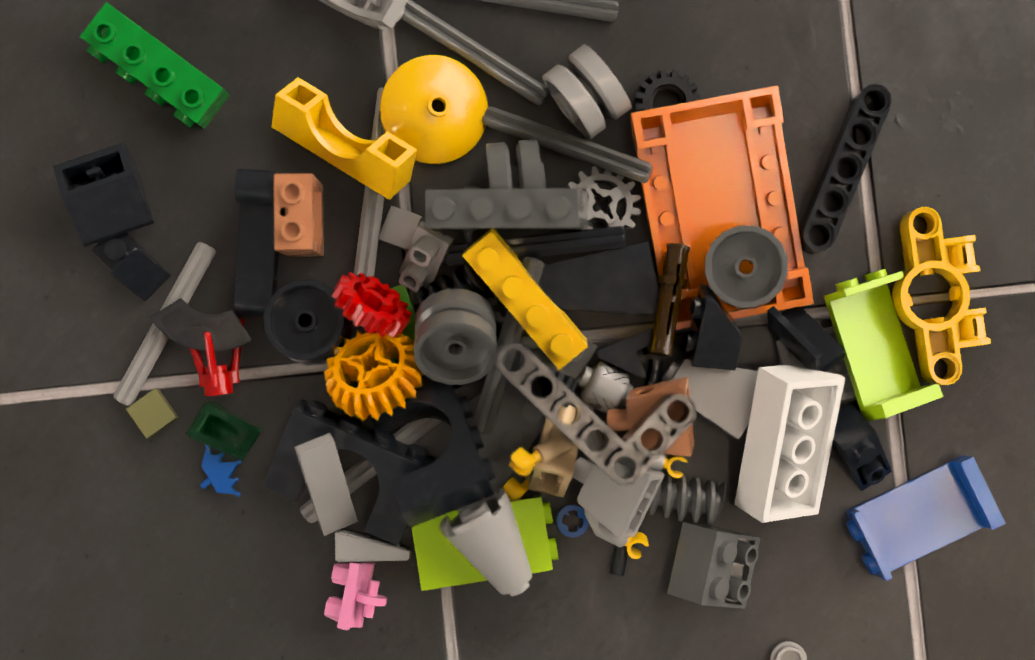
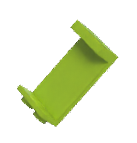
M886 269L864 275L865 283L859 284L857 278L835 284L837 292L823 296L838 343L845 350L844 361L861 414L867 421L888 418L943 397L939 383L920 386L887 283L904 278L902 271L887 275Z
M541 494L534 495L533 498L510 501L532 573L553 570L552 561L559 560L556 539H548L546 524L553 523L550 501L542 503ZM457 510L412 527L421 591L488 581L443 535L439 527L447 515L450 520L455 518L459 514Z

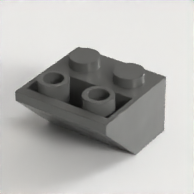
M683 522L667 594L699 605L745 609L747 599L751 593L750 584L754 566L759 556L758 548L761 538L721 528L708 527L707 525Z

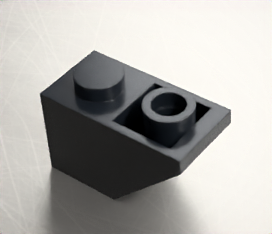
M700 284L697 297H692L689 313L692 322L690 330H685L683 335V352H687L692 367L736 370L743 336L735 320L707 284Z
M852 404L838 412L832 448L861 491H864L871 485L881 482L892 470L876 430Z

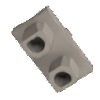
M421 221L415 230L399 273L401 276L399 283L413 292H418L421 287L428 289L429 283L436 282L454 239L443 235L439 231L434 232L432 229L426 228V223Z

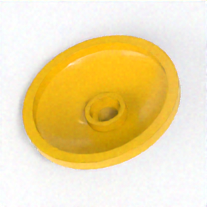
M425 55L407 61L390 76L384 86L380 99V118L385 133L388 131L417 149L415 161L425 164H444L461 158L478 143L486 127L483 123V116L488 108V103L480 81L464 64L445 56ZM440 100L444 105L443 112L434 111L432 101Z

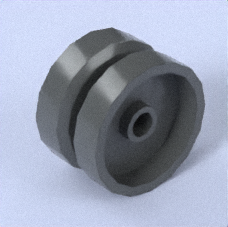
M537 139L518 141L516 145L517 164H510L509 148L505 142L486 144L490 189H546L544 164L540 162Z
M738 225L722 232L711 243L705 258V275L712 292L723 303L738 309H755L769 303L781 291L788 275V257L782 243L770 231L755 225ZM748 260L750 264L754 265V269L750 274L740 272L739 266H741L742 261Z
M445 289L431 294L421 302L415 314L414 360L420 371L432 380L447 385H464L477 381L489 373L495 364L494 356L497 351L496 313L490 302L480 294L466 289Z

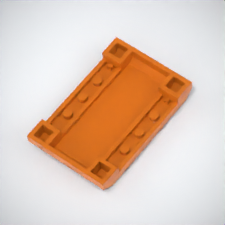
M778 85L630 113L636 158L649 162L653 166L650 179L647 183H641L657 277L663 274L667 244L676 243L690 247L684 278L688 280L687 288L682 289L676 330L690 328L692 322L689 313L692 297H697L699 285L707 284L711 289L705 275V258L711 243L722 232L738 225H755L770 231L782 243L788 257V275L781 291L769 303L755 309H738L723 303L718 298L732 318L737 319L764 314L772 306L780 311L814 304L809 270L805 267L781 125L784 119ZM748 260L742 261L741 266H739V270L743 274H750L754 269V265L750 264Z

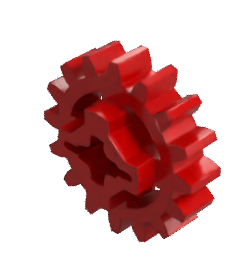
M349 272L347 276L342 275L332 293V297L336 299L335 306L344 309L342 315L347 317L348 320H353L355 326L361 325L370 334L377 332L383 338H385L386 334L395 338L398 333L401 334L410 321L411 312L406 309L408 304L399 300L401 295L396 290L390 289L388 284H382L376 277H366L361 272L356 276Z

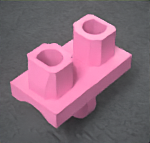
M374 562L334 564L331 576L332 582L345 585L343 598L337 596L329 597L326 601L324 615L337 621V628L343 630H350L352 627L361 628L363 627L364 617L373 618L375 606H386L387 597L378 594L380 581L372 580L375 567Z

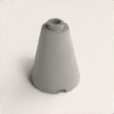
M499 488V494L497 495L494 494L457 509L459 514L452 520H450L448 515L442 520L439 527L443 535L500 594L516 596L529 587L532 571L509 496L503 488Z

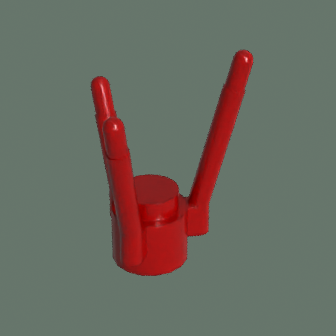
M240 318L239 320L244 326L245 320L243 318ZM207 331L204 333L208 366L204 367L200 351L190 348L198 372L199 386L204 387V396L234 393L233 383H240L239 364L242 346L233 349L231 368L228 371L227 364L216 365L211 333Z

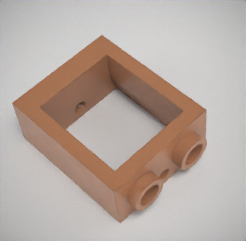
M274 174V245L276 251L287 257L324 256L323 184L313 174ZM282 208H285V216L280 215Z

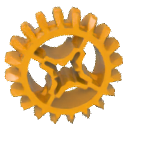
M357 330L355 338L350 340L344 337V346L336 347L334 350L335 357L326 359L328 369L324 371L328 394L340 410H344L350 417L357 415L363 421L370 414L377 421L383 412L392 416L393 408L397 406L405 408V399L416 398L414 388L423 386L421 376L424 373L420 371L414 360V341L408 335L404 336L403 333H398L395 338L386 334L385 338H383L377 332L362 334ZM390 359H398L399 364L392 363ZM351 381L357 382V383H358V387H357V388L351 387V386H350V382H351Z

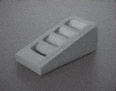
M347 530L335 532V561L338 562L405 561L412 556V548L406 545L398 544L397 546L383 539Z

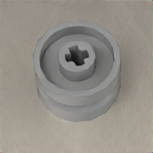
M583 44L568 56L571 71L557 64L545 73L542 79L567 119L584 137L591 140L606 128L603 114L610 119L617 120L629 111L632 106L626 92L609 67L589 46Z

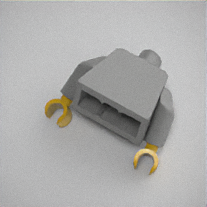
M662 454L639 480L630 485L616 483L595 463L592 464L582 457L578 458L575 461L572 477L583 483V486L577 497V502L584 508V515L594 534L620 548L626 546L628 555L631 558H641V551L633 548L632 545L641 543L649 547L647 536L637 531L665 476L660 470L662 468L666 469L674 478L682 477L684 475L682 472L671 470V464L676 460L687 462L684 456L668 455L665 457ZM628 456L620 457L614 463V472L617 476L628 474L632 468V462Z

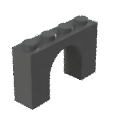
M578 188L426 189V228L439 230H479V228L588 230V192Z

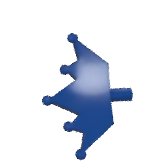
M206 442L201 467L208 478L200 483L201 488L205 489L212 484L217 493L235 494L236 497H240L241 493L233 488L240 479L238 477L232 479L231 476L237 466L241 464V459H238L236 462L221 463L224 453L220 452L218 455H213L210 443Z

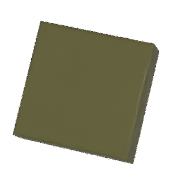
M159 388L153 389L126 408L146 439L152 437L179 418Z

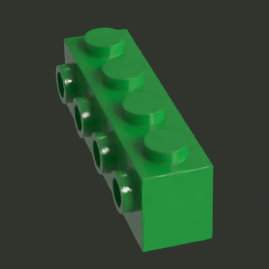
M105 2L80 36L89 44V47L86 49L88 53L103 64L107 59H110L119 66L115 73L132 85L136 80L148 87L144 92L146 96L161 107L167 101L177 109L173 115L190 128L196 123L205 129L230 96L220 85L107 2Z

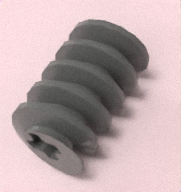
M665 471V476L649 507L650 515L654 516L658 507L661 506L663 507L664 518L668 519L673 509H676L679 521H683L686 514L690 512L693 524H697L701 516L705 515L707 526L712 527L716 518H719L723 507L726 490L725 483L722 482L716 490L714 481L707 480L701 489L698 477H693L687 486L685 475L676 478L672 483L671 475Z

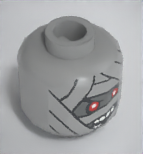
M603 360L596 362L591 368L585 366L577 379V386L581 387V401L604 414H607L608 409H623L626 406L627 396L630 390L633 389V385L630 384V377L626 371Z

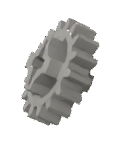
M592 166L591 176L587 177L580 171L578 173L580 183H568V188H578L588 192V223L597 221L604 223L606 227L625 226L633 230L635 223L630 217L639 216L641 210L633 207V204L641 199L640 195H631L630 193L635 186L634 181L624 184L622 182L624 176L619 174L616 177L612 176V172L606 169L604 174H599L597 167ZM596 182H606L612 184L615 188L612 190L601 189ZM594 197H598L600 201L607 199L610 202L607 207L608 215L602 210L597 212L593 210L596 203ZM624 199L625 213L620 221L616 208L617 204Z

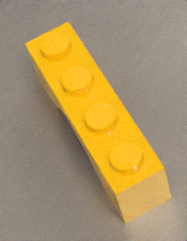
M299 77L275 95L271 127L388 200L410 182L417 154L416 148L388 131L376 140H366L353 135L335 117L330 107L328 95Z
M491 228L464 251L462 256L558 370L588 347L586 337L565 312L544 293L524 268L517 255L494 228Z

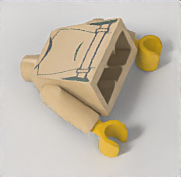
M568 405V408L561 406L558 411L561 423L567 424L574 421L576 408ZM546 417L538 445L533 448L534 453L530 455L525 449L520 447L511 455L512 461L509 463V466L519 475L524 476L526 480L521 484L514 477H511L502 488L509 496L510 501L519 500L527 490L563 498L573 476L578 447Z

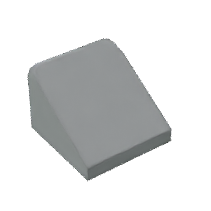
M391 206L378 239L408 251L417 226L421 221L424 222L425 219L415 213Z

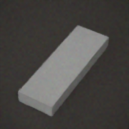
M328 433L296 446V454L323 535L326 536L358 522L336 445L331 434Z

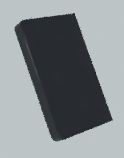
M774 306L767 310L768 330L807 369L826 372L845 357V350L802 307L785 309L781 313Z

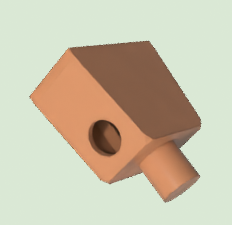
M689 377L630 390L626 399L627 408L608 409V427L612 431L630 430L665 394L677 393L690 398ZM675 400L669 404L667 415L671 421L679 420L684 414V406L681 401ZM693 422L663 454L692 455L695 444ZM654 428L643 431L640 438L643 448H652L657 443L658 434Z

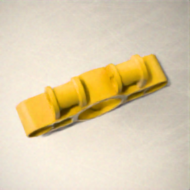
M920 207L907 212L900 221L899 229L905 271L903 272L904 278L896 280L893 286L892 300L898 318L906 326L914 329L922 378L930 384L950 385L955 383L962 374L960 348L991 344V339L986 337L983 317L987 313L986 308L968 310L970 289L963 275L981 271L980 266L976 265L973 242L976 241V236L970 235L944 239L939 214L930 207ZM915 216H921L925 219L927 230L924 234H920L914 229L913 220ZM936 272L942 275L950 284L949 300L953 301L952 306L945 317L925 319L923 321L910 308V306H913V302L908 293V288L912 279L920 273V276L933 275ZM939 359L944 360L948 367L947 374L942 379L938 378L934 372V365Z

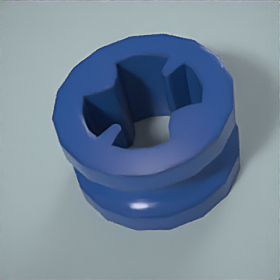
M574 504L562 507L557 512L555 518L558 530L563 535L571 538L584 534L589 525L584 515V509ZM575 510L576 517L582 518V524L580 527L575 526L577 530L568 531V525L562 523V518L564 514L569 516L568 511Z

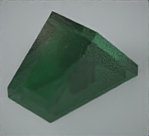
M207 401L204 402L185 434L244 461L262 430L218 402Z

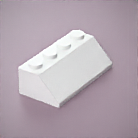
M791 365L759 367L734 505L761 523L819 513L845 377Z

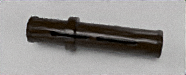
M676 243L666 245L667 251L663 274L658 276L657 284L661 286L650 349L648 350L650 354L672 357L673 354L672 348L682 289L687 288L688 282L684 278L690 247Z

